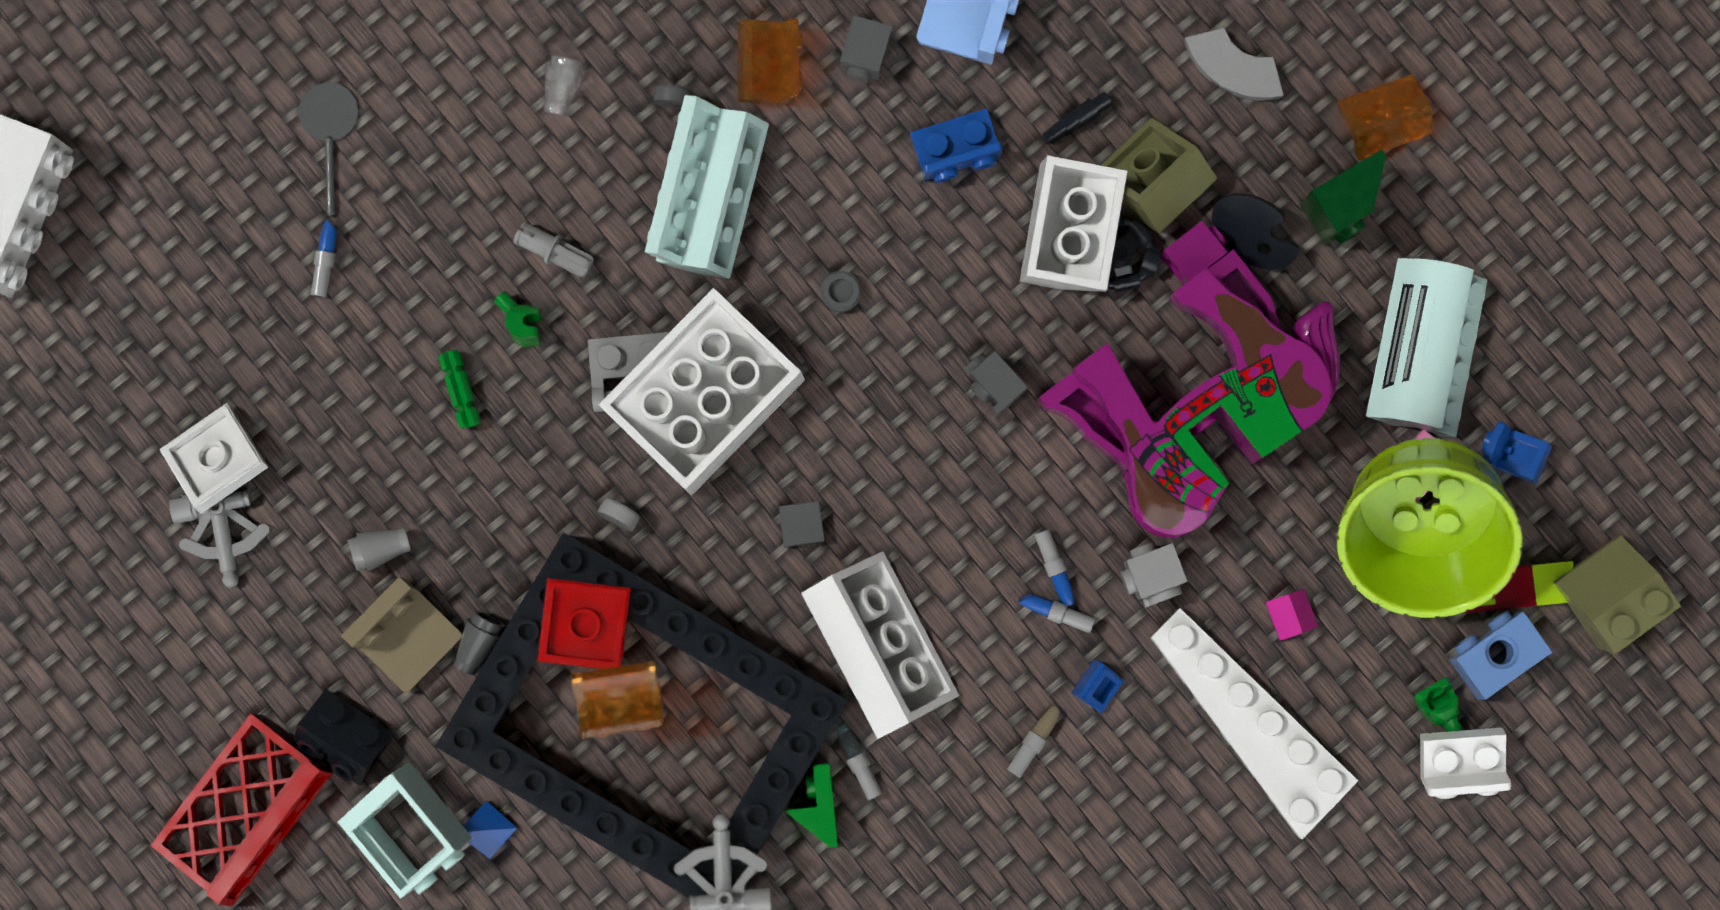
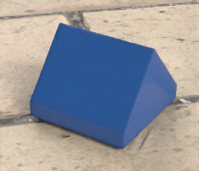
M1093 659L1071 694L1102 714L1124 679L1105 664Z

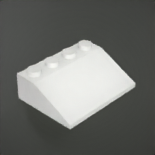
M713 288L604 398L599 406L692 496L805 379L802 372Z

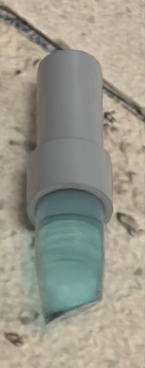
M841 725L837 732V737L848 759L846 762L852 774L855 773L867 800H870L882 794V791L869 767L871 764L865 752H862L856 738L847 725Z

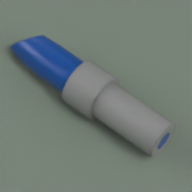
M328 219L324 223L318 251L315 253L313 264L315 265L310 294L324 298L327 297L331 268H334L336 256L334 250L337 238V229Z
M1050 529L1035 534L1034 536L1045 562L1043 565L1048 577L1052 579L1061 602L1065 605H1073L1075 599L1066 573L1067 567L1063 557L1059 555Z
M1027 594L1018 601L1022 606L1048 617V620L1058 624L1064 623L1089 634L1096 620L1093 617L1067 608L1068 605L1055 600L1052 602L1033 594Z

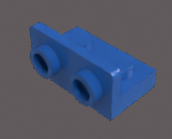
M987 108L910 132V138L925 181L934 178L935 183L945 182L957 177L958 170L973 166L974 171L989 168L997 163L995 158L1001 157L1003 151L1001 143L997 140Z

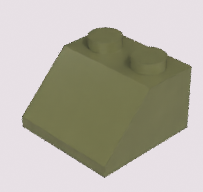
M1152 117L1100 165L1127 171L1122 203L1137 219L1157 233H1160L1172 223L1180 213L1217 179L1198 147Z
M1617 535L1553 582L1596 647L1614 655L1681 607L1661 575L1621 535Z

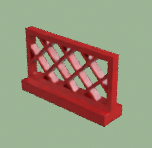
M250 713L150 846L208 892L206 895L218 905L233 906L332 776V773L303 754L258 716ZM257 728L265 735L266 752L247 755L245 740L252 730ZM274 743H276V744H277L279 747H281L283 750H276V751H275V750H274ZM237 750H238V755H239V756H238V757H233V755H234V754L237 752ZM291 755L301 763L290 778L277 780L275 757ZM267 758L269 781L250 784L247 761ZM239 763L241 785L222 788L221 771L227 764ZM213 783V790H208ZM279 785H284L283 788H282V789L280 790V792H279V791H278V786H279ZM270 787L271 804L265 811L252 813L250 790ZM242 791L244 814L224 817L222 794ZM214 796L216 819L197 821L196 804L202 797ZM188 816V823L182 824ZM259 818L256 824L253 825V819ZM245 820L246 837L238 845L227 846L225 823ZM217 824L219 848L199 851L197 827ZM189 829L191 852L177 854L166 845L177 830ZM234 851V853L228 859V852ZM219 853L221 870L211 882L201 874L200 856ZM192 858V866L184 859Z

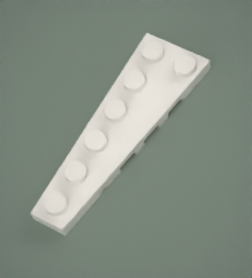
M1181 608L1150 637L1300 839H1303L1358 782L1339 761Z

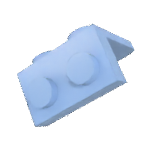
M927 0L917 32V41L924 46L992 65L995 53H1004L1010 30L1003 28L1007 13L1015 15L1019 0Z

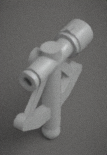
M249 491L232 492L202 514L194 509L187 495H182V498L169 500L171 518L174 524L195 519L199 520V524L191 538H184L180 541V548L203 559H218L220 571L223 573V584L229 588L235 587L239 582V577L235 572L237 570L235 557L252 551L270 533L268 525L260 524L257 526L233 510L245 507V505L251 506ZM228 517L252 533L245 540L232 544ZM210 520L212 521L216 547H206L198 543Z
M724 814L715 816L713 819V826L715 828V831H713L714 845L695 849L674 866V871L678 875L686 873L709 894L696 895V897L690 896V910H771L770 888L744 890V885L756 870L762 872L767 868L766 861L744 847L730 845L729 818ZM714 858L715 888L693 869L699 862ZM731 858L739 859L749 865L733 887L731 883Z

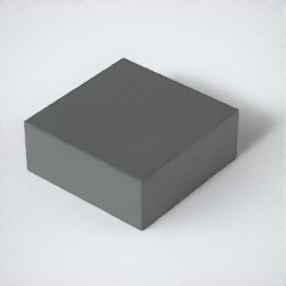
M819 501L778 506L784 548L825 542Z

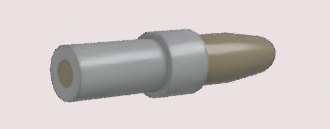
M1051 706L1040 718L1034 729L1028 732L1022 741V747L1006 769L1007 771L1021 778L1035 755L1039 754L1046 744L1045 740L1060 716L1057 707Z

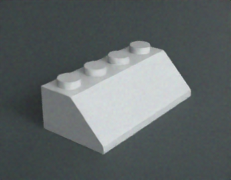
M884 551L827 577L801 593L877 739L959 696Z

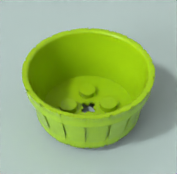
M1438 438L1407 440L1385 449L1364 467L1355 482L1352 496L1346 503L1341 516L1337 539V551L1339 560L1342 562L1341 566L1353 586H1357L1356 589L1363 596L1391 612L1402 615L1408 614V616L1419 618L1457 615L1466 612L1467 609L1472 610L1493 598V595L1502 590L1511 579V574L1515 572L1519 563L1520 548H1522V534L1517 513L1511 500L1504 492L1501 480L1493 467L1472 449L1470 450L1468 447L1457 442ZM1425 491H1432L1433 497L1440 498V502L1433 503L1431 509H1424L1421 502H1416V497H1423Z

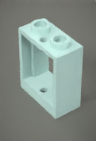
M410 762L388 775L338 821L340 826L400 899L413 890L420 895L438 880L434 872L441 866L447 871L465 856L461 848L473 839ZM400 793L444 845V848L420 870L414 867L374 818L377 813Z

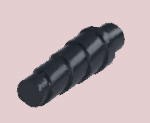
M1102 92L1092 100L1088 97L1086 101L1075 107L1073 111L1065 115L1063 119L1052 125L1050 129L1042 134L1049 144H1053L1064 136H1068L1075 130L1081 129L1088 123L1100 118V113L1112 106L1113 103L1106 92Z

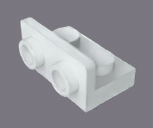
M1503 728L1420 734V776L1428 795L1441 799H1450L1458 794L1477 793L1490 796L1497 794L1499 791L1511 790V780L1506 773V733Z

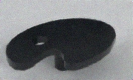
M1240 193L1224 196L1216 203L1212 210V225L1218 229L1226 240L1227 244L1225 247L1230 252L1234 250L1242 261L1261 269L1274 270L1282 269L1296 259L1299 253L1298 245L1292 241L1278 238L1272 232V227L1280 224L1285 218L1284 213L1278 207L1255 195ZM1259 244H1268L1271 247V252L1262 251Z

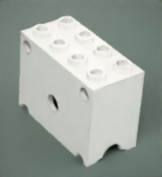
M1 114L0 294L12 298L15 290L19 291L26 280V263L30 254L35 253L41 244L43 237L41 227L46 215L50 216L56 208L58 202L56 191L61 179L67 178L71 172L74 158L71 156L73 149L54 135Z

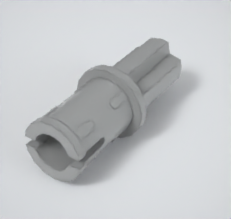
M527 221L520 225L523 232L517 230L514 244L544 258L545 264L550 265L554 263L579 277H585L591 270L594 262L593 257L564 242L563 236L558 234L554 237Z

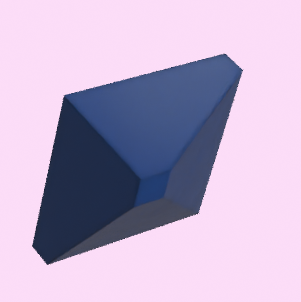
M488 801L463 825L473 838L468 843L489 859L494 856L517 830V827Z

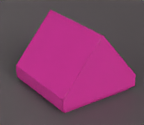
M1304 588L1265 602L1279 641L1319 627Z

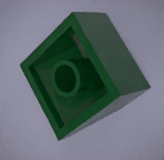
M1383 149L1313 189L1300 204L1325 246L1334 240L1340 246L1360 234V231L1367 227L1364 220L1374 210L1386 160V154Z

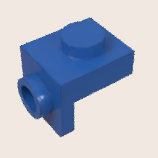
M1501 421L1497 422L1494 430H1490L1487 433L1482 445L1483 458L1493 469L1535 484L1538 482L1552 449L1549 442L1512 430L1508 424Z

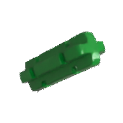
M450 350L440 354L438 360L441 370L446 372L444 379L453 408L458 411L455 413L458 426L461 429H469L479 425L481 419L478 409L473 407L475 400L465 370L462 371L461 368L464 366L461 353L458 350Z

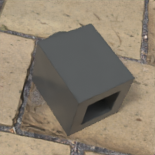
M853 15L840 59V70L847 71L846 76L855 81L868 83L870 78L879 81L892 37V26Z

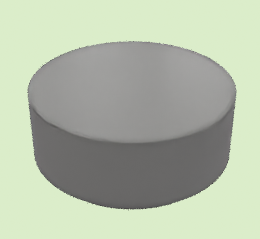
M609 498L603 500L597 511L607 521L630 532H633L640 519L636 512Z

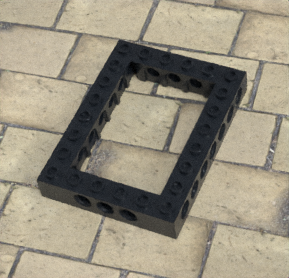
M563 532L435 747L690 899V896L696 897V895H709L686 873L678 875L674 871L675 864L693 852L694 848L689 845H682L660 832L658 830L659 827L641 821L623 809L624 806L604 799L588 789L589 785L569 778L553 768L554 765L552 763L532 756L519 748L517 742L507 740L493 732L496 725L502 723L511 711L508 709V706L522 683L528 682L532 676L529 674V671L538 658L547 578L631 588L628 619L791 715L729 819L728 831H730V845L744 847L758 855L848 700ZM714 858L699 862L693 869L715 888ZM731 858V883L733 887L749 865L739 859Z

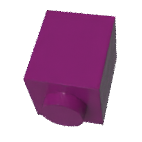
M1201 221L1167 247L1160 257L1180 283L1184 285L1205 268L1209 269L1228 253L1224 248L1227 243L1216 227L1211 225L1208 228Z

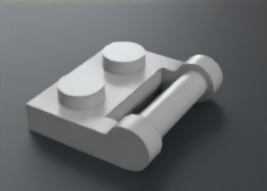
M669 332L588 339L594 412L604 411L599 404L611 392L605 391V380L624 379Z

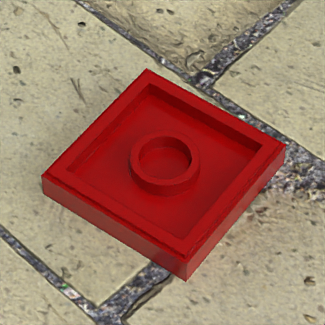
M547 578L537 661L621 671L631 588Z

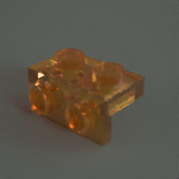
M789 18L782 23L743 19L738 22V102L783 106L798 99L803 84L802 73L799 71V53L802 49L803 38L799 31L798 19Z
M1413 74L1337 101L1338 113L1354 140V153L1358 160L1367 158L1381 149L1385 152L1405 143L1418 141L1433 132L1432 107Z
M655 661L572 674V688L579 715L581 738H601L610 734L634 730L646 731L664 724L663 701Z

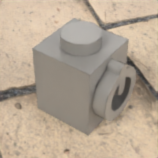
M1152 542L1130 551L1132 559L1123 562L1126 570L1120 572L1128 595L1135 593L1137 600L1142 599L1146 608L1183 594L1180 585L1188 581L1173 543L1155 550Z

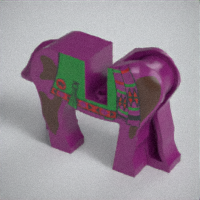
M1234 250L1209 269L1205 268L1173 292L1169 298L1177 309L1200 318L1218 334L1227 349L1232 368L1221 372L1196 387L1178 401L1158 422H1153L1109 344L1106 343L1077 365L1072 373L1041 395L1037 400L1044 411L1054 413L1070 422L1084 440L1118 464L1123 471L1132 516L1143 529L1156 536L1165 538L1180 537L1201 526L1207 520L1229 484L1194 438L1197 434L1217 420L1252 465L1317 422L1326 411L1338 386L1340 356L1333 328L1332 304L1328 301L1319 302L1297 319L1294 324V338L1287 335L1278 320L1273 299Z

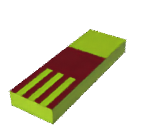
M1573 561L1519 566L1511 574L1512 577L1505 587L1497 594H1494L1493 598L1472 610L1467 609L1466 612L1460 614L1568 603L1553 582L1574 568Z

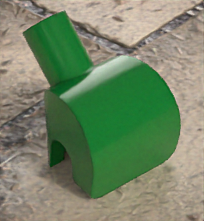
M506 291L500 293L495 298L494 303L506 314L505 324L512 340L523 347L539 345L540 334H538V328L527 325L532 322H541L540 308L519 305Z
M1448 677L1439 680L1414 696L1417 707L1431 724L1435 726L1443 725L1446 732L1464 730L1457 718L1460 714L1458 695H1455Z

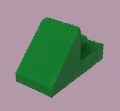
M830 763L813 765L814 773L806 774L808 799L816 798L817 806L790 808L784 811L829 848L838 847Z

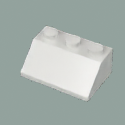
M1047 155L1040 163L1020 282L1064 290L1107 291L1127 176L1126 170Z

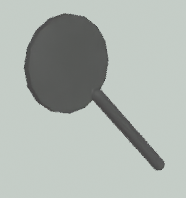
M325 82L315 85L305 93L300 101L298 114L300 123L305 131L315 139L325 141L327 215L332 217L335 215L333 141L341 140L352 132L357 124L359 109L357 100L349 89L337 83Z

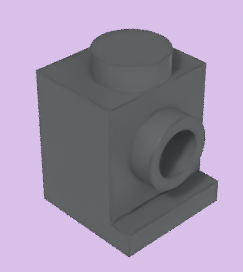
M995 351L988 357L983 353L979 354L965 368L970 375L969 378L974 382L969 386L974 394L984 404L991 400L995 405L991 410L995 418L1002 414L1028 388Z

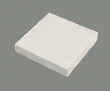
M227 403L159 449L194 509L200 514L268 468L233 408Z

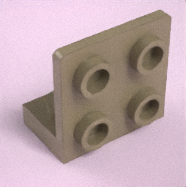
M398 577L341 637L352 648L360 649L404 693H409L461 640L462 632L408 579Z

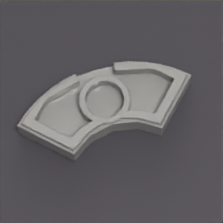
M1225 28L1185 37L1184 43L1191 60L1210 82L1212 81L1219 87L1233 93L1232 95L1249 100H1275L1283 97L1274 57H1255L1242 52L1230 41Z

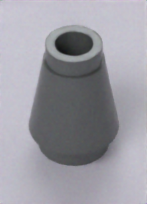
M475 611L473 617L466 620L453 665L467 674L475 675L491 654L502 635L501 632L505 625L486 613Z

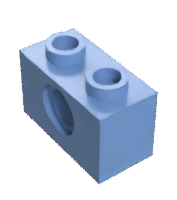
M1506 610L1487 624L1491 630L1483 636L1477 638L1475 634H1472L1454 647L1457 654L1450 658L1449 661L1477 700H1486L1552 653L1524 612H1517L1511 615ZM1495 641L1501 642L1506 648L1507 655L1501 664L1494 663L1489 656V648Z

